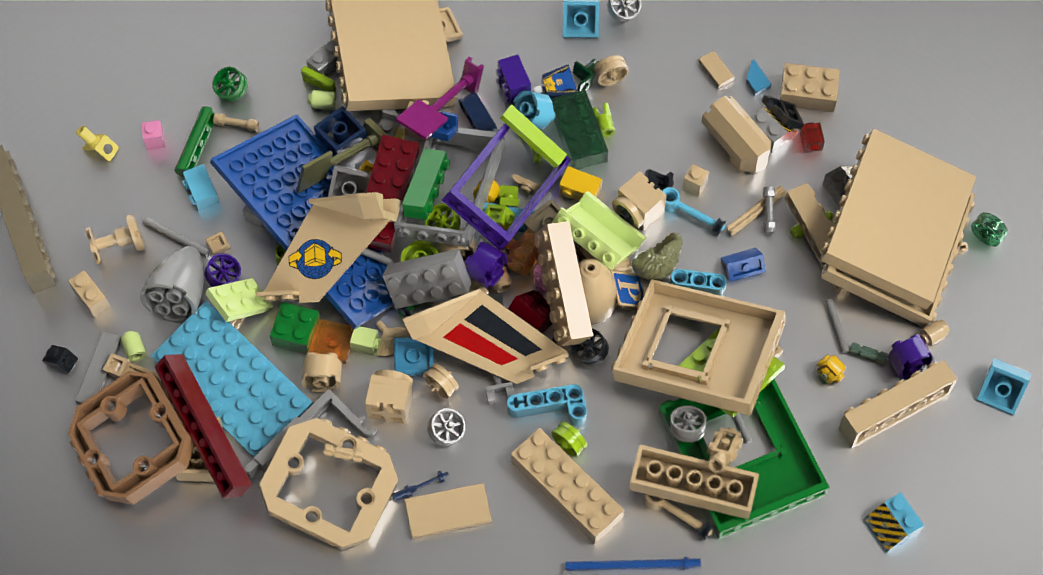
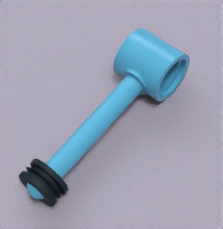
M668 187L663 190L667 195L666 199L670 198L673 200L672 202L666 200L665 212H673L678 208L712 226V231H716L717 234L724 230L726 221L722 222L721 218H718L716 221L680 202V194L675 188Z

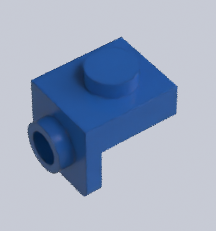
M441 111L440 113L446 116L448 121L435 131L431 137L441 141H449L458 131V115Z

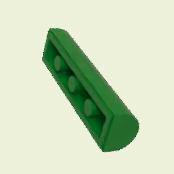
M201 107L174 169L175 173L181 177H184V171L192 169L197 165L214 125L215 113L212 107Z

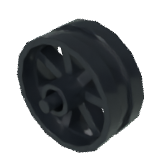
M592 329L593 336L580 344L571 345L572 353L585 366L600 364L608 355V342L595 329ZM595 337H600L599 340L594 342ZM578 351H584L579 357Z

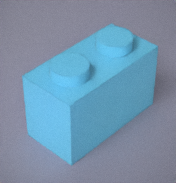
M204 164L183 172L185 179L182 182L185 190H190L191 192L188 196L192 206L196 204L198 211L219 203L217 193Z

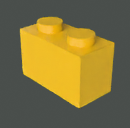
M569 166L559 184V193L562 196L579 201L587 191L597 198L602 189L601 178Z

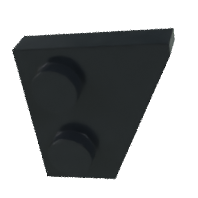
M764 94L761 99L762 103L786 127L802 129L804 123L795 104Z

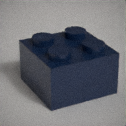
M341 106L314 126L315 135L333 153V156L358 144L367 137L366 129L346 111L344 106Z

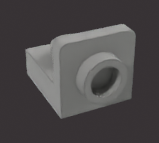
M383 109L379 127L387 135L396 137L400 127V123L396 121V118L400 114L394 110Z

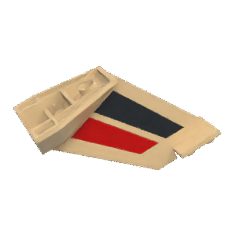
M481 288L403 319L413 340L420 341L515 384L535 377L533 370L536 369L537 372L543 371L548 368V364L554 362L555 365L565 362L566 357L569 356L568 350L566 351L483 292Z

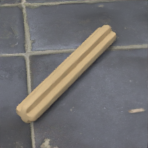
M778 186L775 189L776 197H773V204L785 196L786 190L782 186ZM765 198L761 199L726 227V231L732 236L766 210Z

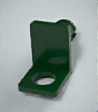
M592 59L585 66L578 61L574 62L572 73L582 80L578 85V96L592 86L595 75L593 74L594 66L599 62H596V59Z

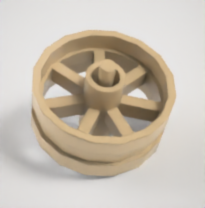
M618 55L606 57L594 66L596 79L603 86L613 85L622 81L629 72L624 58Z
M436 363L423 374L425 381L431 387L430 390L432 392L435 391L445 399L450 398L452 393L459 388L456 380L451 375L452 372L450 370L446 371Z

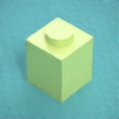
M361 326L353 330L350 340L351 350L374 355L375 350L379 349L381 343L378 330Z

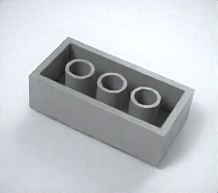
M459 249L389 264L383 273V279L396 309L467 294L472 283Z

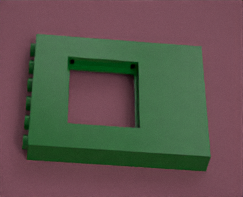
M775 379L759 393L754 407L776 451L734 467L759 474L748 519L704 509L711 525L714 526L713 529L718 539L827 495L830 489ZM683 398L663 402L659 406L658 414L677 454L709 461L710 454L707 453L708 446L703 437L698 441L683 442L672 436L670 432L671 414L678 407L693 406L703 411L706 416V422H709L727 413L718 407Z

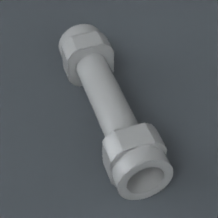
M763 187V198H765L766 222L763 223L764 233L776 232V222L773 220V197H776L775 187Z

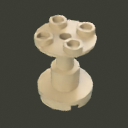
M134 214L126 216L127 226L114 229V234L95 239L91 227L85 228L87 238L91 239L89 246L97 265L103 263L99 250L117 244L119 247L134 243L137 252L145 250Z

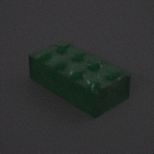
M586 90L552 98L553 111L555 112L553 120L565 153L571 159L569 162L570 166L580 170L608 162V149Z

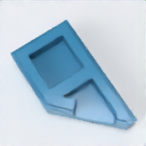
M755 59L752 60L746 82L753 93L757 95L770 89L772 84Z

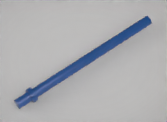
M684 557V559L566 562V570L670 567L689 569V567H701V559H688V557Z

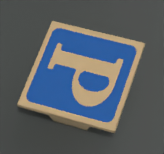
M611 270L617 286L616 298L618 306H623L621 308L623 310L632 311L637 309L639 301H642L644 298L641 276L634 273Z

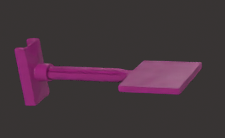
M468 57L464 63L462 77L455 86L432 106L418 99L400 114L396 121L423 139H428L448 121L446 116L438 112L445 104L463 89L469 93L478 92L484 65L476 66L471 63L472 58Z

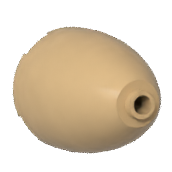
M585 259L578 262L590 323L594 325L607 320L612 315L617 305V286L614 276L605 264L595 259Z

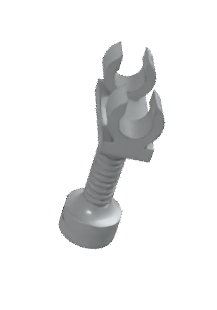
M492 373L494 385L485 387L488 404L495 403L494 393L506 391L508 400L511 395H514L512 382L502 384L501 377Z

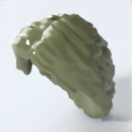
M670 233L661 243H657L655 247L638 254L637 258L632 260L634 272L649 281L651 279L660 281L670 275L679 262L678 258L682 250L683 240L680 233Z

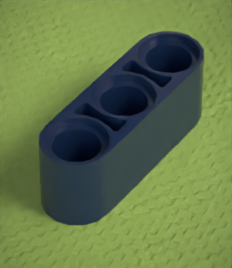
M476 92L458 99L459 106L473 129L498 131L496 124Z

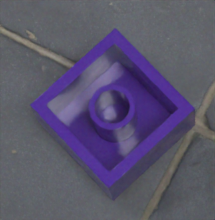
M518 54L498 60V68L495 69L498 77L496 78L497 86L499 89L502 88L503 100L509 106L511 104L515 106L516 102L513 101L520 92L531 91V82Z

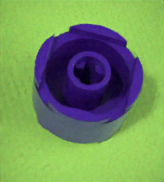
M482 241L477 246L474 254L468 256L465 265L467 266L470 278L489 288L488 285L494 286L505 272L503 266L504 264L508 265L509 257L489 243Z
M919 334L903 342L901 340L896 341L892 344L891 347L893 349L888 354V359L899 378L902 376L904 379H910L913 373L919 370L922 372L923 368L934 362V357Z

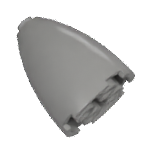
M186 246L176 250L153 270L140 292V300L149 312L154 311L164 316L163 320L175 323H184L192 314H196L204 285L203 261L197 248Z

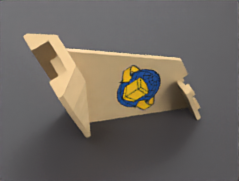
M377 192L309 199V203L313 204L264 292H256V296L270 301L288 299L299 300V303L319 302L387 223L396 222L401 207V200L383 199V194Z

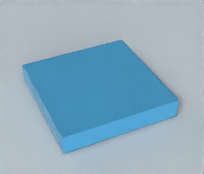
M394 337V371L408 376H423L433 365V347L413 340L412 337Z

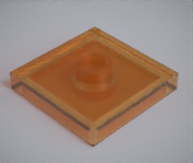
M319 319L309 352L317 354L335 353L338 355V359L343 364H346L351 350L350 340L354 329L350 325Z

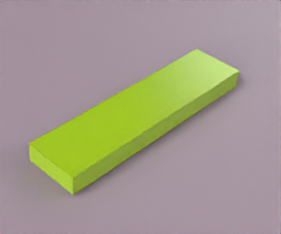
M512 104L500 117L504 123L555 169L567 156L562 149Z

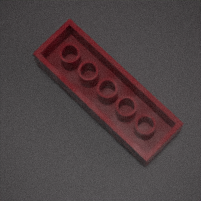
M382 134L366 193L377 192L383 194V199L401 200L402 205L419 154V143ZM388 222L367 248L392 253L396 238L395 222Z

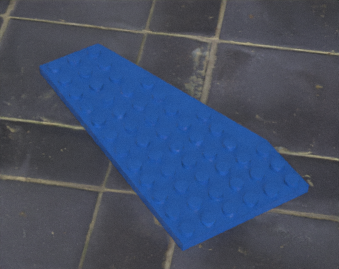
M297 114L210 160V164L286 251L313 205L309 203V199L328 197L334 166L330 167L327 178L300 193L296 191L302 166L329 152L327 147ZM362 254L325 294V297L354 330L394 305L378 261Z

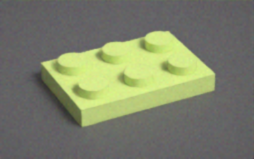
M253 278L208 288L205 293L226 322L268 312L273 307L269 300H263V297L256 296V292L263 291Z

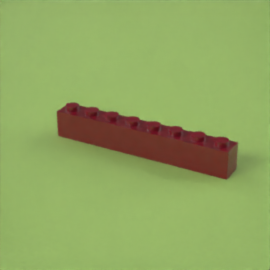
M183 354L164 355L154 368L222 498L241 497L252 484Z

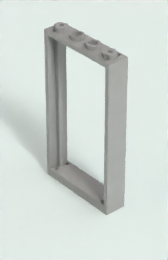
M458 127L457 133L449 141H441L430 136L425 142L422 153L424 148L435 150L437 143L484 148L496 132ZM504 136L492 150L474 204L482 211L505 148ZM402 205L397 220L394 223L397 237L470 247L476 231L468 223H466L464 231L407 223L408 217L404 216Z

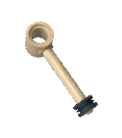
M645 494L644 503L648 509L659 510L663 507L699 530L698 535L704 536L703 539L705 540L712 534L714 526H710L709 522L703 524L666 499L660 498L658 501H653L650 498L651 495Z

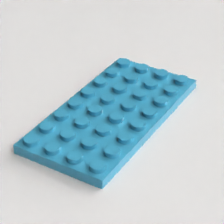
M207 301L197 309L196 314H192L151 355L156 362H159L164 355L183 354L215 416L220 417L222 426L253 457L296 416L299 418L314 404L234 326L226 322L221 314Z

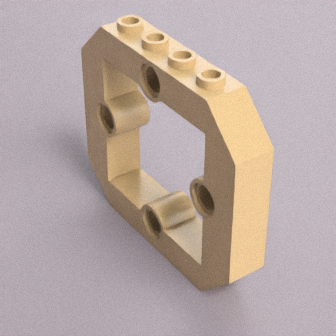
M315 418L288 428L260 482L259 488L268 515L339 550H343L369 541L398 482V478L390 455L384 447L380 445L373 446L364 437H355L350 434L349 430L343 427L338 429L332 426V422L322 418L320 420ZM308 437L325 445H334L333 447H342L344 443H351L353 446L352 451L359 450L363 452L362 463L380 471L372 488H363L357 494L355 502L360 512L350 532L323 520L322 513L317 507L309 506L303 510L278 498L288 475L297 476L303 470L304 459L300 452ZM296 460L299 466L294 469L290 468L288 462ZM369 496L372 502L364 504L361 501V497ZM311 513L317 517V520L312 523L306 520V516Z

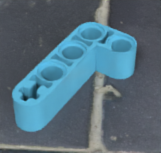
M576 384L514 394L507 400V412L513 418L567 409L570 423L575 426H581L585 423L587 417L584 393L582 388ZM571 394H577L579 397L573 399L569 396ZM552 397H557L560 400L557 402H552L550 399ZM537 400L540 404L532 405L531 402ZM581 412L583 415L580 417H576L573 415V413Z

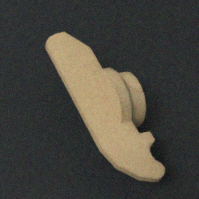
M512 175L513 180L521 185L520 189L526 193H530L533 190L535 194L541 187L537 183L521 176Z

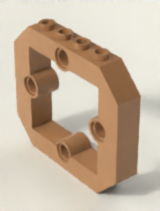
M128 371L77 406L68 431V435L71 438L69 443L78 452L79 456L77 458L79 462L86 467L87 471L85 473L90 481L94 482L95 486L93 488L99 497L103 496L109 501L133 505L188 467L194 448V442L162 381L154 374ZM146 393L153 405L149 413L150 418L159 426L166 428L174 443L152 459L147 456L138 457L133 463V472L117 482L109 468L110 459L100 451L90 431L108 418L113 421L123 419L127 413L126 406Z

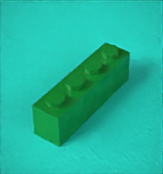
M424 148L402 203L405 217L427 220L429 213H432L434 200L439 196L440 184L444 183V174L450 167V160L447 159L446 151Z

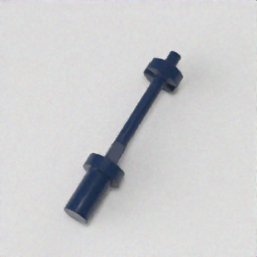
M441 470L437 471L438 476L416 486L408 487L406 485L404 489L393 493L392 497L394 501L406 496L409 498L412 496V493L423 486L440 480L441 483L444 482V477L449 475L448 472L442 474Z

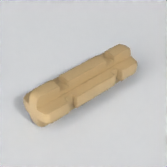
M326 444L324 447V456L331 457L333 455L334 458L348 461L352 459L353 462H362V451H352L350 448L340 446L333 447L334 445Z

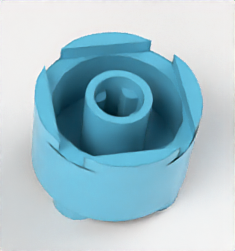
M522 91L513 101L516 102L514 107L539 130L544 129L555 117L552 101L546 94Z

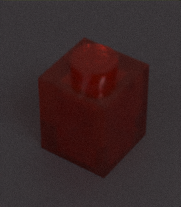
M809 122L803 125L800 131V138L804 153L822 151L825 140L821 124Z

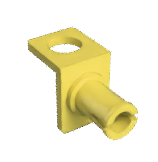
M82 125L76 131V135L86 142L82 148L83 150H95L107 161H111L119 149L105 134H93L85 125ZM105 144H110L112 148L109 154H106L103 150Z

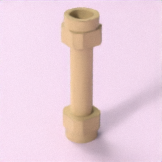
M215 113L213 123L218 126L227 124L247 128L251 132H257L259 128V121L255 119L246 121L229 118L222 113Z

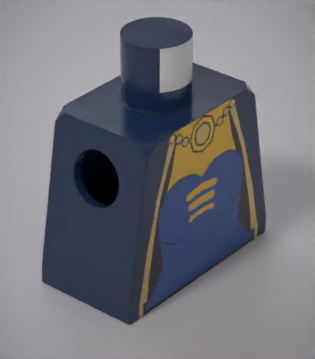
M569 64L543 74L542 85L533 87V92L548 95L553 105L578 103V91Z

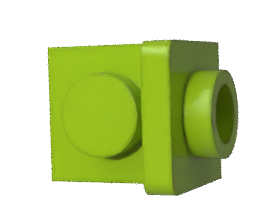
M500 185L498 204L519 206L518 187Z
M487 204L484 213L499 226L508 230L514 222L515 214L507 206Z

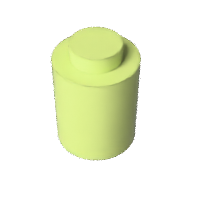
M313 90L312 94L309 93L308 104L313 109L334 110L336 93Z
M128 331L123 334L120 340L127 359L130 362L143 359L147 354L139 333Z

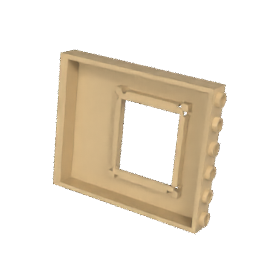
M651 279L649 286H646L644 289L643 300H640L638 303L636 316L633 315L631 319V328L625 333V342L618 349V358L612 363L611 372H613L614 381L751 416L783 331L786 311ZM670 315L721 327L703 372L652 360Z

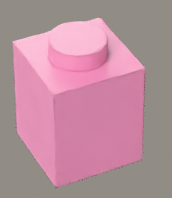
M160 120L141 123L146 149L165 147L164 130Z

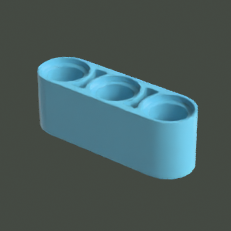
M684 269L674 270L670 279V284L720 296L724 294L727 283L726 278L721 274ZM681 279L683 282L678 283L675 280ZM694 282H701L702 285H696ZM714 284H719L721 287H720V288H717V287H714L713 285H714Z

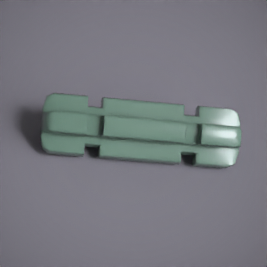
M855 342L850 346L849 352L851 354H860V357L872 361L877 360L881 364H885L888 354L881 351L879 353L876 349L864 345L861 347L860 344Z

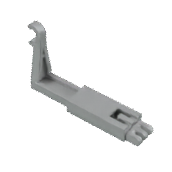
M328 389L299 418L296 416L246 465L247 476L252 478L260 470L264 473L266 472L290 426L319 417L331 404H333L332 408L364 436H374L377 427H373L371 431L364 429L361 424L365 422V416L358 418Z

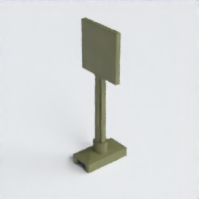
M371 118L365 120L363 124L367 133L365 140L332 157L333 153L329 151L303 165L296 191L300 193L327 178L330 167L339 164L360 151L372 146L378 149L382 134H387Z

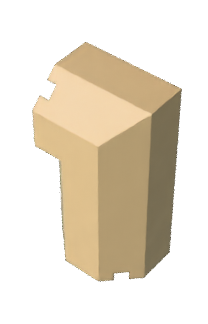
M723 96L712 103L709 107L711 111L709 113L704 112L701 122L731 156L730 163L739 173H744L745 171L753 175L766 168L771 149V140L732 96H729V98Z

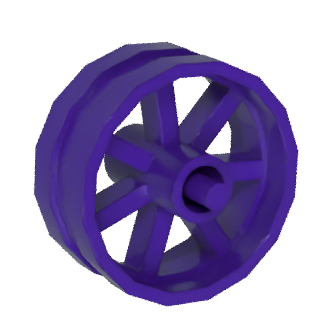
M216 254L209 260L204 276L212 287L237 282L241 275V266L236 258L229 254ZM210 266H212L216 270L210 271ZM228 276L235 277V279L231 281Z

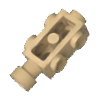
M721 427L720 432L715 431L713 441L709 443L707 451L710 454L708 467L715 473H720L725 466H730L731 461H735L737 458L738 449H741L743 438L740 437L741 433L737 432L734 428L726 429Z

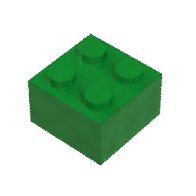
M281 302L270 333L272 345L305 354L309 353L321 322L319 311Z

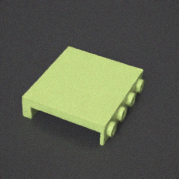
M589 191L583 195L578 203L567 210L562 207L552 223L569 221L573 240L605 264L610 270H613L636 253L647 238Z

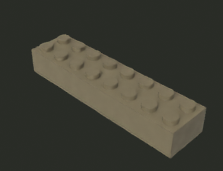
M0 145V210L24 278L33 294L56 286L53 280L56 278V275L50 265L51 261L47 251H45L43 239L38 232L39 228L33 218L34 214L31 206L28 204V197L25 190H23V183L17 173L16 164L9 150L5 151L3 145Z

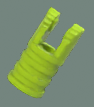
M606 102L603 103L604 114H600L597 107L593 108L599 135L602 138L611 137L616 132L609 105Z

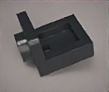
M651 169L645 171V176L649 180L648 183L653 182L655 190L659 188L663 191L665 188L673 187L674 173L669 172L663 175Z
M51 345L42 361L46 365L58 367L64 373L69 374L78 357L65 347Z

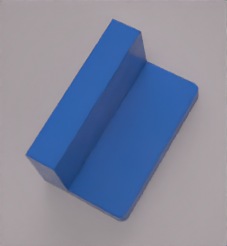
M757 248L721 257V262L726 266L727 277L730 282L766 272L764 256Z

